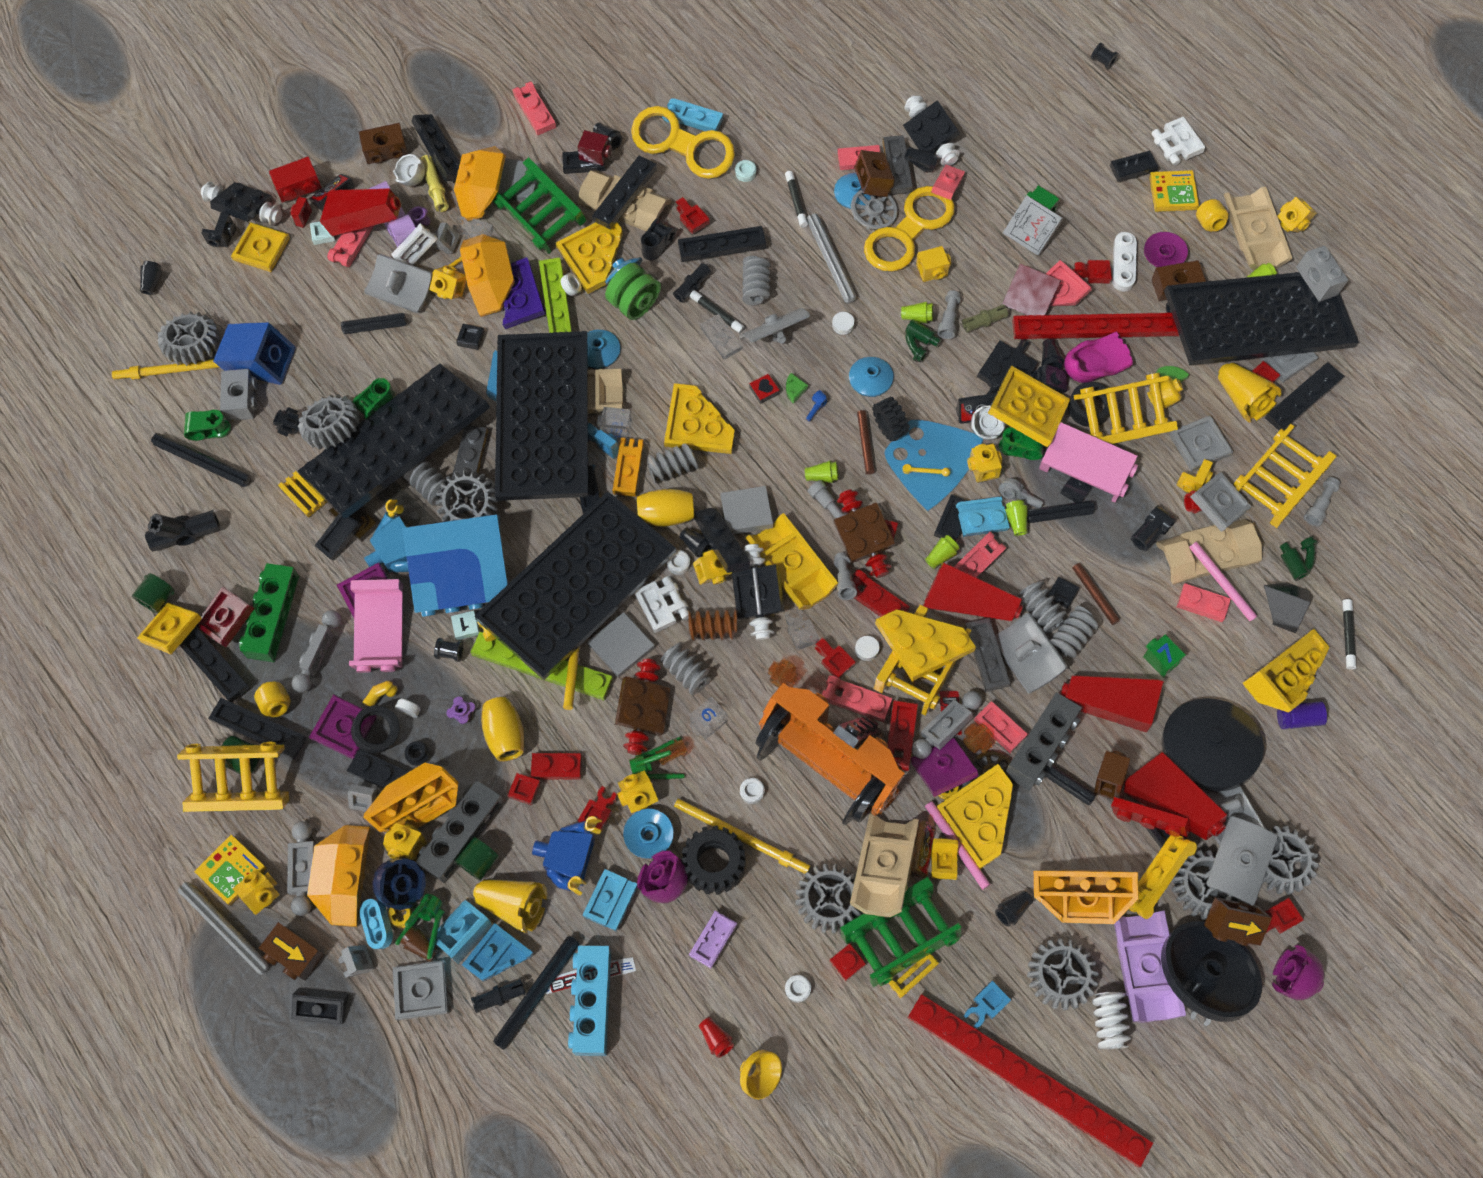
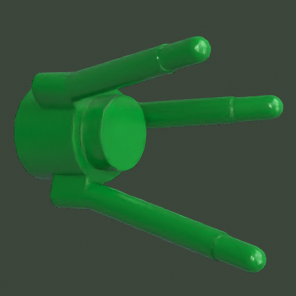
M677 737L644 754L635 756L636 758L629 759L632 774L645 770L649 779L685 778V774L648 773L653 771L651 762L669 756L672 752L668 750L659 754L656 753L682 741V738Z
M425 894L419 906L405 922L406 927L395 941V944H400L401 939L419 918L424 921H431V919L435 918L427 953V959H431L440 920L445 913L440 909L442 901L434 895Z

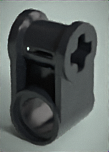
M656 218L641 237L643 258L649 261L658 259L666 247L674 240L677 228L674 226L669 227L663 224L659 218Z

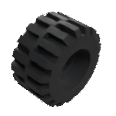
M706 826L702 828L700 833L695 831L692 839H687L686 847H683L682 864L686 866L685 872L688 874V881L695 886V889L698 891L702 889L705 894L710 895V892H715V895H719L721 891L725 890L728 892L733 885L737 886L740 877L742 878L744 875L746 858L741 840L738 841L737 835L734 832L730 834L729 830L725 827L719 830L718 826H713V829L708 830ZM712 848L723 850L729 857L728 865L723 870L715 873L707 872L699 865L700 856L706 850Z

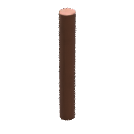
M860 410L857 412L865 473L869 475L875 471L866 411Z
M1080 563L1074 565L1072 569L1111 625L1118 623L1120 619Z

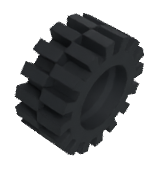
M888 397L873 405L872 410L874 411L873 416L876 417L875 422L878 423V428L882 430V434L886 436V439L894 441L910 431L905 411H902V406L898 405V401L894 400V397Z

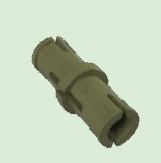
M1004 304L987 311L984 309L975 316L963 319L962 324L967 333L983 326L986 328L991 326V323L1008 318V311Z

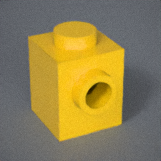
M943 246L918 252L916 266L922 281L939 280L948 276L951 258L948 253H945Z

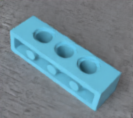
M578 946V953L573 954V969H577L576 979H572L571 994L575 995V1005L570 1007V1022H574V1030L569 1032L568 1048L572 1049V1053L575 1056H606L611 949L609 946ZM595 968L598 970L595 979L586 980L584 978L585 972L588 969ZM589 994L595 995L596 1002L593 1006L586 1007L583 1005L585 996ZM593 1021L595 1022L593 1032L589 1034L583 1033V1023Z

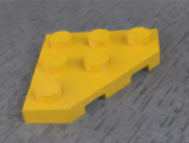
M595 222L556 242V248L575 276H577L587 294L607 285L605 281L611 273L612 264L614 263L623 235L622 228L617 222L611 230Z
M674 383L664 447L673 448L677 446L682 449V444L686 443L692 450L732 454L735 430L731 425L725 422L718 410L711 402L705 399L697 386Z
M894 610L877 618L875 622L912 681L974 652L976 648L964 628L901 610Z
M999 764L937 805V808L980 870L1002 854L1013 784Z

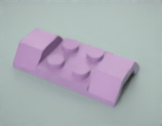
M1165 911L1155 912L1149 919H1144L1141 916L1121 917L1114 924L1122 975L1133 1022L1145 1023L1186 1016L1184 1003L1172 991L1162 969L1161 951L1166 938L1169 936Z

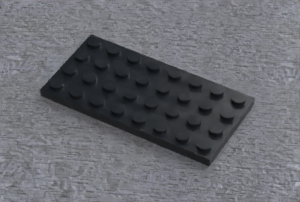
M1299 272L1167 285L1164 290L1189 366L1354 348L1359 343L1340 293L1337 296L1319 302Z
M587 331L498 335L495 455L496 501L589 497Z
M440 363L403 392L396 395L383 407H380L368 420L365 419L356 426L357 431L351 433V438H346L344 443L340 442L336 447L332 445L329 449H324L322 453L300 468L298 473L337 513L346 519L490 409V406L484 398Z
M607 491L474 616L475 620L538 676L545 680L676 553V547Z

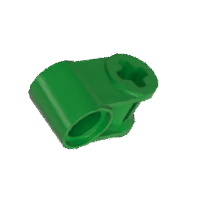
M378 378L362 393L358 394L352 402L357 407V411L359 410L364 415V418L368 420L380 407H383L395 397V392L388 380Z
M219 410L191 411L185 414L184 437L186 439L199 441L210 438H222L231 431V424L224 419V415Z
M1013 427L1004 430L999 443V450L1002 454L1028 460H1039L1043 456L1044 445Z

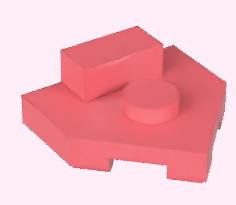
M1061 260L1046 273L1061 280L1050 306L1077 305L1092 291L1091 287Z

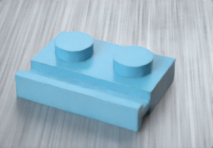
M1002 497L958 502L956 505L959 511L958 516L963 537L987 534L990 531L992 533L1002 532L1010 528L1005 507L1002 505Z
M604 869L586 906L583 917L617 932L638 888L637 883Z

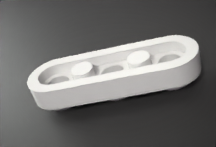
M1128 232L1119 233L1113 243L1112 284L1115 289L1122 292L1131 290L1136 280L1137 241L1135 236Z

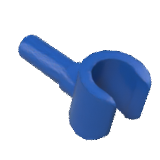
M818 390L812 397L816 404L806 417V420L809 422L817 410L827 404L826 395L821 390Z

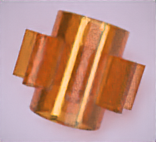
M781 659L779 664L773 661L768 669V675L771 676L769 681L778 688L783 683L793 687L798 679V674L795 673L797 670L796 666L785 659Z
M971 723L964 730L966 737L963 739V742L973 753L980 750L984 754L992 747L991 744L993 742L991 739L993 734L984 724L980 723L976 727L974 723Z

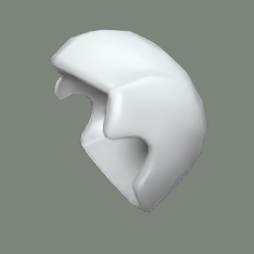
M408 154L402 156L397 161L393 173L398 183L411 187L418 185L423 180L425 166L417 155Z
M991 405L981 406L974 412L971 418V428L975 435L987 440L997 438L1005 429L1004 422L988 414Z

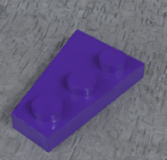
M528 257L511 263L515 282L504 302L505 318H503V327L505 329L546 315Z

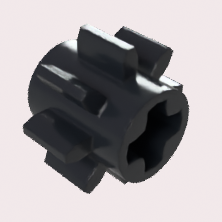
M287 407L286 410H279L276 413L273 425L277 426V433L287 437L288 434H296L298 432L300 422L297 410Z

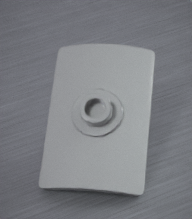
M378 254L372 277L364 292L372 297L419 313L428 296L433 274L405 262Z
M803 308L796 309L783 316L772 314L764 318L765 322L761 326L741 334L739 338L741 340L747 338L750 342H755L772 334L773 341L782 344L786 341L782 329L810 317V314Z
M1026 613L1010 627L995 635L1002 657L1027 693H1032L1045 686L1068 667L1030 613Z
M1241 786L1232 790L1217 792L1201 789L1227 814L1226 827L1229 818L1234 816L1266 829ZM1225 830L1220 835L1215 837L1219 846L1221 844Z
M1231 816L1207 880V886L1231 895L1249 905H1254L1278 838L1277 835L1256 824Z

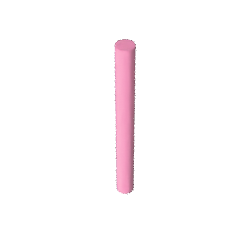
M1197 541L1189 546L1191 551L1249 622L1256 618V613Z
M931 801L925 805L926 810L945 837L958 840L957 854L981 889L984 890L990 886V882L934 802Z

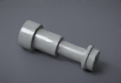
M954 290L949 291L945 297L946 302H948L947 309L944 311L942 322L938 326L937 334L943 339L954 338L956 332L955 308L956 304L960 303L961 298L960 293Z
M1328 477L1323 482L1324 490L1321 496L1316 498L1312 507L1308 508L1304 515V520L1313 526H1320L1326 517L1325 512L1330 504L1329 499L1333 492H1337L1340 488V481L1338 479Z
M822 480L810 486L807 491L813 499H817L823 508L828 509L835 518L848 514L841 512L835 504L836 500L827 491L828 487Z
M843 552L836 554L834 557V565L839 569L837 592L840 599L851 600L857 595L856 584L852 581L851 572L848 571L850 558Z

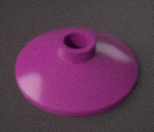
M1158 232L1146 240L1144 255L1153 266L1162 267L1184 263L1188 255V248L1185 241L1178 235L1171 232Z

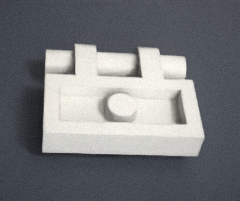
M1184 117L1165 124L1164 133H1161L1159 129H1155L1151 133L1154 137V143L1157 147H1161L1164 151V157L1167 161H1171L1174 166L1181 161L1177 155L1181 154L1187 160L1203 153L1205 150L1204 144ZM1171 140L1175 146L1171 147L1168 141Z
M670 576L662 579L664 587L660 589L654 581L639 588L634 593L654 633L676 624L674 614H680L682 620L689 618V606L685 600H682L679 594L680 589L677 583H673ZM670 596L674 604L668 606L664 597Z

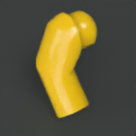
M391 681L377 684L372 687L362 703L367 707L373 706L382 695L386 694L388 697H393L398 688Z

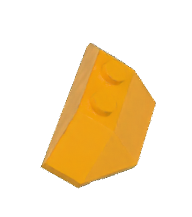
M496 146L462 154L454 192L464 221L482 218L485 214L484 210L491 204L498 192L506 156Z
M484 234L463 240L460 253L467 285L480 317L501 311L504 306L503 303L515 282L506 243Z
M423 763L388 784L367 809L363 817L379 832H387L392 829L395 822L401 825L410 824L418 829L456 806L459 782L443 767Z
M344 825L314 846L307 896L331 926L357 927L370 827Z
M1115 870L1033 871L1034 897L1062 923L1115 924L1139 899L1138 872Z

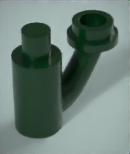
M913 319L906 327L905 339L910 351L914 355L913 361L921 363L927 351L922 346L918 348L915 339L927 346L932 344L935 347L939 346L941 339L935 336L936 332Z
M1309 537L1300 543L1302 551H1307L1305 562H1303L1296 548L1291 549L1288 542L1279 546L1283 552L1281 558L1295 581L1308 576L1314 566L1315 546L1319 543L1314 537Z

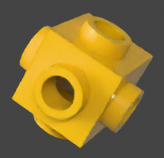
M1295 197L1291 202L1289 201L1281 207L1280 214L1277 217L1281 221L1280 225L1284 230L1298 233L1299 231H1304L1311 224L1310 220L1317 212L1303 198Z
M449 265L434 269L429 290L436 292L438 297L444 299L463 296L466 284V275L457 272L455 267Z
M994 444L975 446L971 449L970 457L967 458L968 468L974 472L977 483L996 479L1000 476L1002 456L999 451H996Z
M713 550L703 553V557H699L693 562L700 585L712 582L713 585L727 581L726 577L733 573L725 571Z
M645 770L637 774L628 775L618 782L621 792L617 793L623 807L628 806L631 813L646 809L649 805L659 801Z
M395 822L392 829L388 830L385 834L383 845L391 859L405 858L416 862L419 851L423 846L427 845V842L422 833L410 824L401 825Z
M257 868L252 873L247 874L240 883L232 888L255 915L269 906L280 895L274 888L277 882L268 872L263 875Z

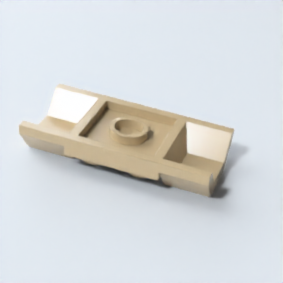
M590 170L580 187L577 204L596 211L621 177L616 175L613 177L597 170ZM644 186L618 221L647 231L652 222L659 218L664 207L672 203V199L653 192V189Z
M1261 187L1251 195L1235 198L1230 193L1224 194L1230 212L1229 218L1240 249L1245 254L1248 266L1254 271L1263 263H1271L1275 269H1278L1292 259V255L1267 188Z
M588 370V414L600 413V411L622 410V370Z
M1245 519L1233 522L1222 532L1216 525L1156 542L1157 547L1164 551L1169 563L1172 585L1211 575L1189 548L1196 541L1221 572L1262 561V544L1253 523Z
M869 814L850 904L864 914L892 917L902 912L916 847L915 842L919 819H913L906 824L885 822L878 816Z

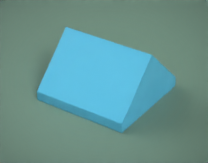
M464 900L439 927L435 944L459 964L486 935L493 924L484 914Z

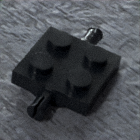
M1021 339L1018 346L1013 348L999 340L977 375V378L986 382L990 387L987 394L998 392L1011 366L1029 376L1031 375L1038 362L1024 354L1027 346H1029L1028 341L1024 344L1025 339Z

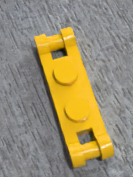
M1170 835L1139 880V899L1129 908L1131 912H1137L1144 919L1151 918L1154 913L1155 904L1188 856L1195 854L1197 850L1195 842L1189 839L1184 840L1182 836L1174 837Z

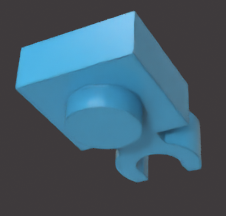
M589 423L588 439L595 442L599 449L615 459L619 452L618 440L610 433L606 434L601 429L598 431L594 425Z
M992 981L973 999L978 1006L969 1008L965 1012L964 1017L967 1018L970 1014H976L978 1022L973 1027L977 1029L983 1024L986 1014L993 1019L1011 999Z

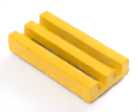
M295 471L292 473L293 476L291 478L288 476L285 479L286 482H281L278 486L309 518L324 506L326 502ZM296 481L318 501L317 504L295 484ZM291 486L309 504L311 509L308 510L288 488Z
M930 954L914 964L896 982L891 980L888 984L901 999L928 975L939 962ZM929 960L931 964L901 990L899 986Z

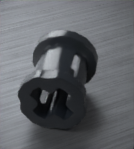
M1101 42L1092 52L1091 59L1094 61L1098 60L1109 70L1116 62L1119 53L1105 48Z
M438 638L434 648L435 659L443 657L460 662L464 650L463 641H457L456 643Z

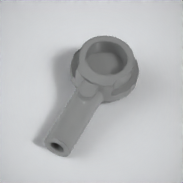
M1007 478L1000 484L999 492L1006 499L1018 498L1035 508H1041L1043 501L1028 494V491L1023 489V485L1016 479Z

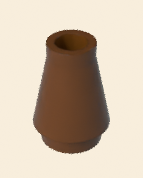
M414 926L407 931L400 941L404 945L403 949L429 962L440 951L435 946L432 958L427 959L430 939L421 928L417 929Z

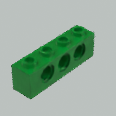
M266 563L264 571H261L258 592L254 593L252 601L253 608L255 609L246 620L247 628L245 635L241 637L239 642L240 651L246 658L275 662L300 577L294 567ZM278 588L275 593L270 594L273 589ZM272 609L270 614L264 615L267 610ZM266 631L263 636L257 637L260 632Z

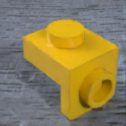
M1204 459L1195 477L1182 472L1176 485L1188 493L1199 490L1203 484L1210 481L1213 472L1209 470L1213 462Z
M947 838L933 839L931 878L957 880L958 840Z

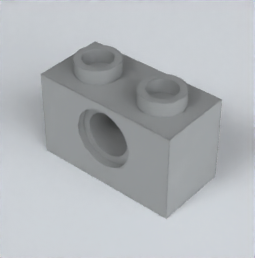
M1326 246L1307 251L1296 267L1319 302L1337 296L1348 281Z
M249 369L221 371L220 411L227 421L254 419V410H257V400L254 396V391L258 389L256 377L252 376Z

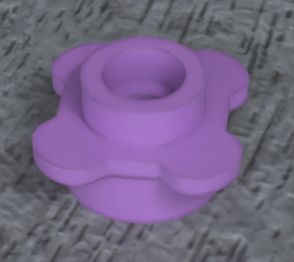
M414 207L407 213L413 221L415 228L420 223L427 226L431 222L430 218L427 217L428 210L424 207Z
M456 697L453 700L454 704L447 710L446 714L449 718H454L460 724H466L472 712L475 711V705L472 702L464 701L462 697Z

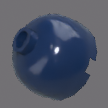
M405 858L387 860L380 865L373 878V892L377 900L386 907L397 910L411 908L412 904L423 896L426 886L424 872L420 870L415 861Z

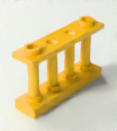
M1160 373L1146 375V380L1096 391H1094V387L1080 389L1081 394L1073 396L1074 400L1084 399L1091 433L1089 435L1109 444H1115L1178 430L1177 421H1168V417L1165 418L1159 382L1167 381L1169 377H1160ZM1150 384L1156 420H1154L1153 425L1147 426L1146 422H1143L1137 387ZM1128 389L1134 420L1133 429L1125 430L1121 426L1116 391ZM1106 394L1112 423L1111 434L1103 435L1099 430L1093 396Z
M1292 424L1286 430L1281 428L1273 438L1274 444L1246 476L1241 474L1233 484L1239 493L1244 490L1272 511L1271 514L1274 517L1270 524L1275 528L1280 526L1337 457L1330 451L1324 457L1320 455L1317 457L1290 438L1289 434L1295 427ZM1281 444H1284L1311 463V467L1314 469L1311 473L1308 471L1303 472L1275 451ZM1268 459L1272 460L1297 478L1300 486L1297 489L1294 486L1292 488L1262 466ZM1255 474L1283 493L1287 501L1284 504L1275 502L1250 484L1249 481Z
M919 605L915 615L926 617L928 608ZM967 628L966 633L969 637L971 630ZM892 651L876 678L874 690L883 693L886 686H893L925 702L921 714L926 716L930 708L934 710L940 700L938 693L957 660L947 664L941 675L931 672L922 676L935 683L932 691L928 694L896 677V669L898 667L902 669L903 666Z
M275 742L243 746H201L198 743L186 745L177 755L178 760H190L193 792L182 802L183 812L284 809L289 802V791L280 792V789H277L275 757L280 756L285 750V746L276 745ZM239 758L242 791L239 793H231L228 790L225 759ZM250 758H264L267 790L265 792L253 790ZM200 759L215 760L218 790L216 793H206V791H203Z

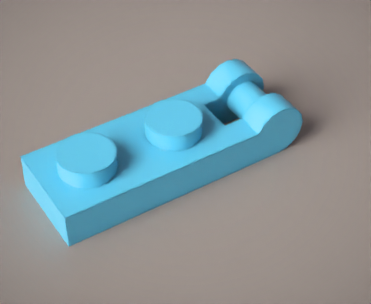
M672 98L667 104L668 109L675 113L680 124L699 130L718 131L723 120V113L678 99ZM662 116L664 121L670 123L668 119Z

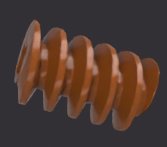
M719 610L715 611L714 617H711L709 611L705 612L704 617L701 616L700 611H696L694 618H692L689 611V634L692 641H696L698 634H700L702 641L706 640L707 634L710 635L711 640H715L717 633H719L721 640L725 639L726 633L729 634L731 640L734 639L737 633L736 610H734L733 616H730L729 611L725 610L723 617H721Z

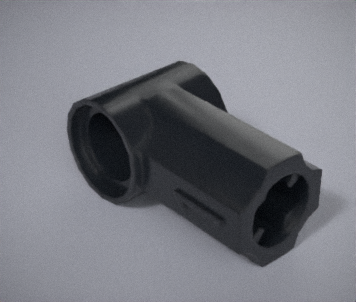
M1157 505L1147 516L1143 525L1132 535L1131 540L1134 546L1139 550L1147 551L1161 535H1165L1177 519Z

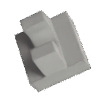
M440 223L438 230L435 232L438 239L432 244V247L436 250H443L446 254L453 253L460 235L447 223Z
M358 782L356 785L351 784L348 789L349 808L366 812L377 798L378 785L373 784L369 788L364 787L363 782Z
M366 945L349 946L341 951L342 956L338 960L340 964H346L345 978L368 973L374 969Z

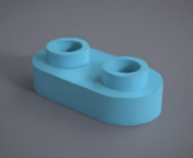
M377 899L365 900L360 907V918L367 943L373 949H385L391 944L393 939V931L386 906Z

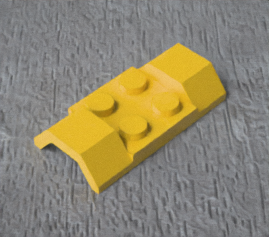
M784 513L773 523V528L765 529L757 535H748L746 537L750 545L758 544L759 548L764 549L760 553V557L765 559L763 562L764 566L779 565L782 589L789 595L799 610L810 609L827 598L837 587V580Z

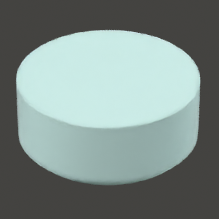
M749 160L737 163L735 167L737 179L743 182L753 180L756 176L755 164Z

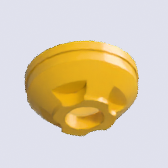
M758 1050L743 1061L740 1067V1084L745 1094L753 1099L760 1100L768 1097L775 1090L782 1072L780 1058L771 1051ZM755 1063L756 1068L754 1073L751 1076H748L752 1065Z

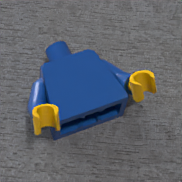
M591 816L586 821L560 828L559 831L552 832L549 843L535 841L532 855L544 857L543 867L547 871V877L559 889L573 891L578 896L582 895L578 887L587 884L584 879L595 843L593 834L589 833H601L600 829L595 828L598 822H602L601 819Z

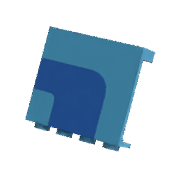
M499 515L402 528L415 613L421 612L422 617L436 615V610L445 609V613L460 611L459 606L468 605L469 610L483 608V603L490 602L508 585L499 525H501Z

